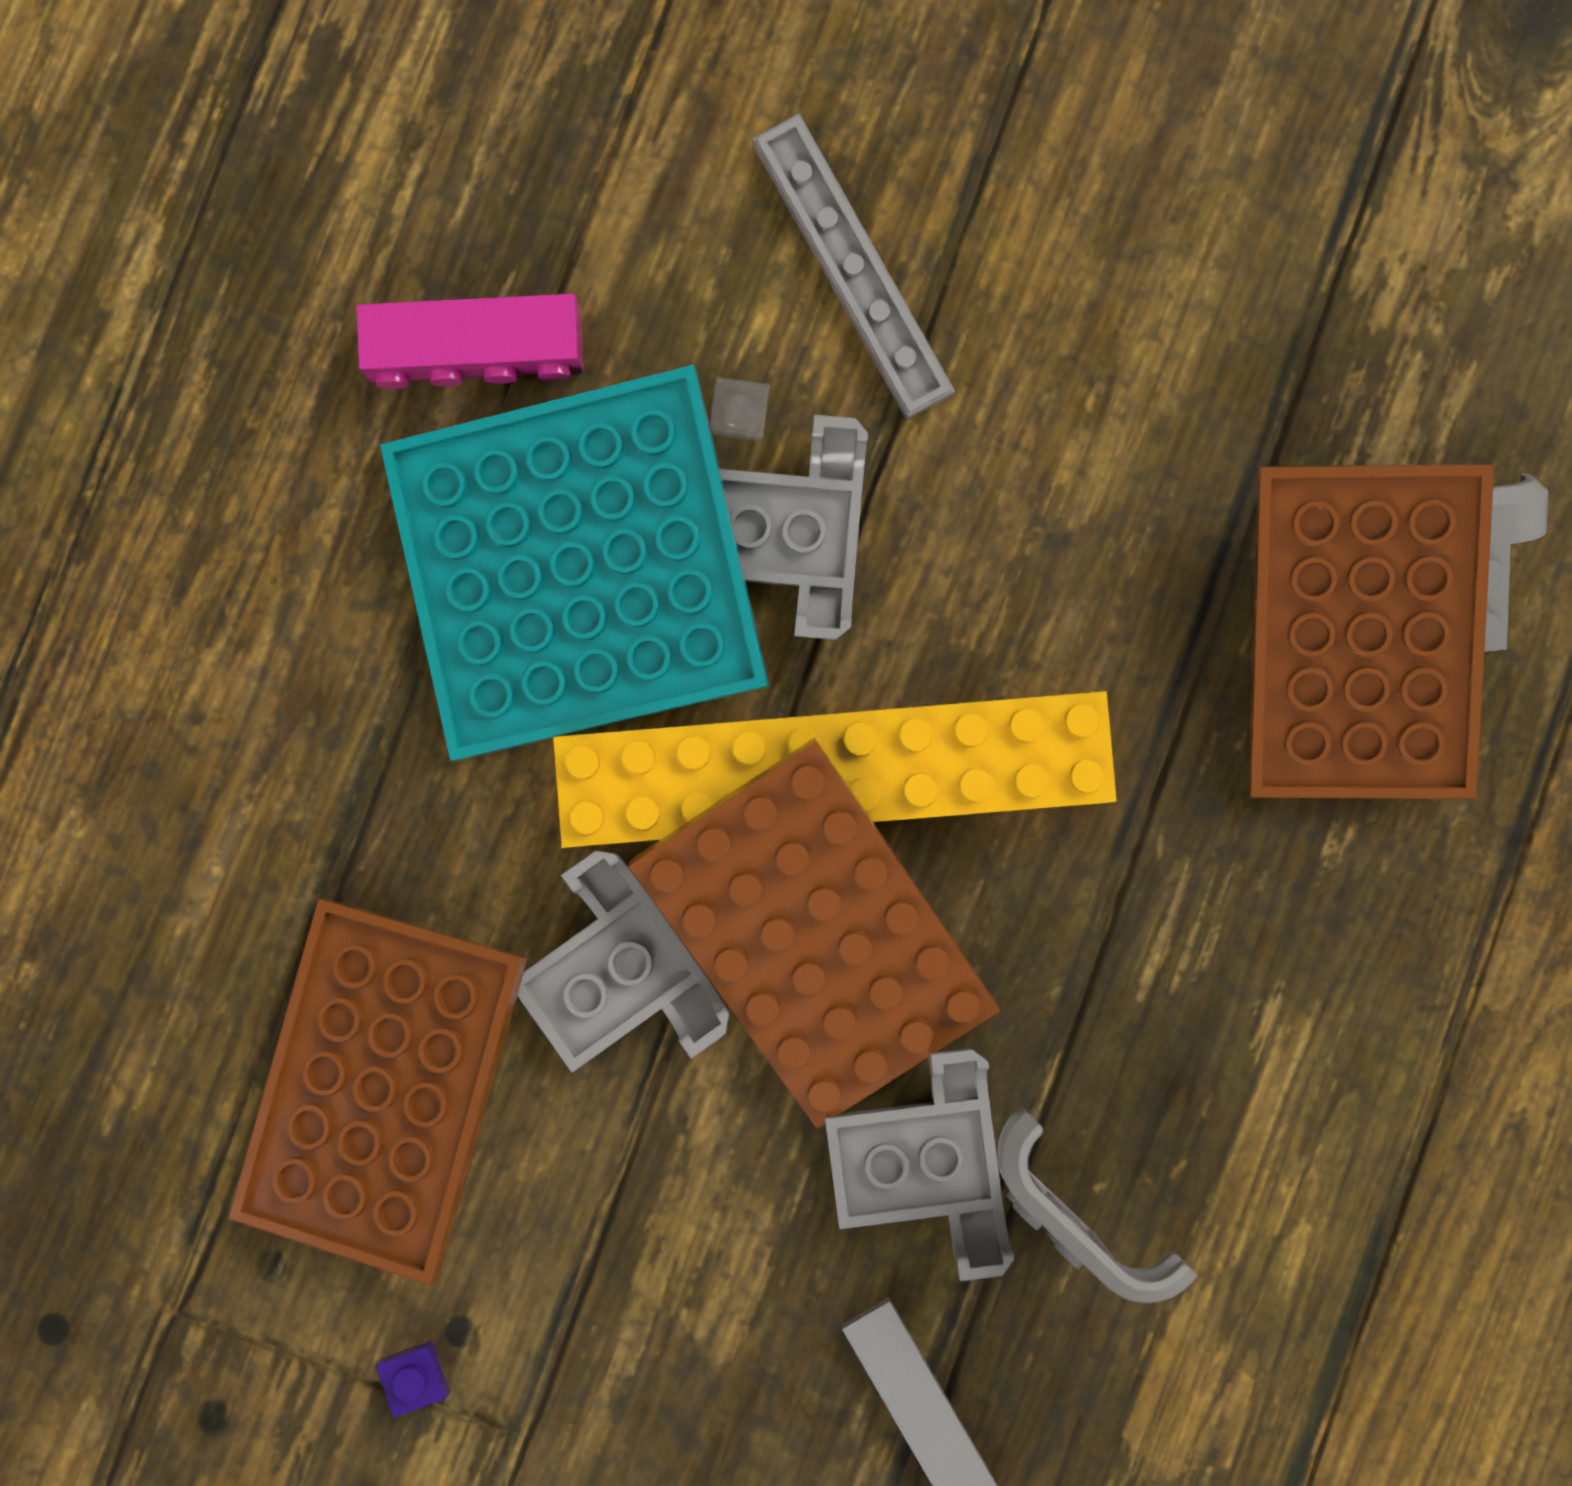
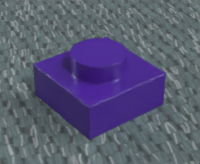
M432 1341L381 1358L376 1364L393 1418L445 1400L450 1393Z

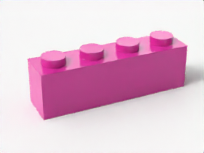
M575 294L356 305L359 370L370 382H376V386L379 388L402 389L408 387L411 380H430L432 385L449 387L461 385L463 378L484 377V381L487 383L506 384L515 382L517 375L538 374V379L544 381H562L571 377L570 372H584L581 308Z

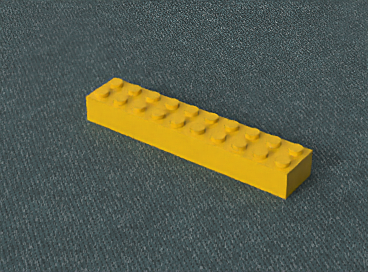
M1107 691L553 737L562 848L661 840L814 737L873 822L1117 802Z

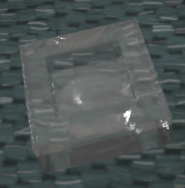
M716 377L710 419L711 434L763 442L770 384Z

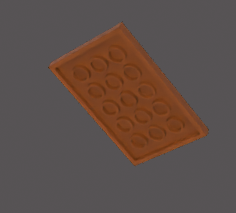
M1494 464L1258 466L1248 781L1250 797L1477 799Z
M815 737L629 861V869L817 1129L826 1123L825 1117L838 1116L927 1059L929 1053L938 1052L1001 1011L997 1001Z
M318 899L228 1219L430 1286L438 1282L528 957L330 899Z

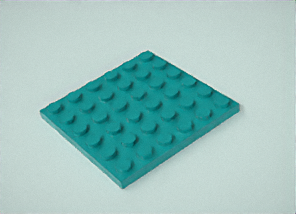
M694 365L380 444L450 761L473 758L552 739L553 737L565 736L770 687L700 381Z

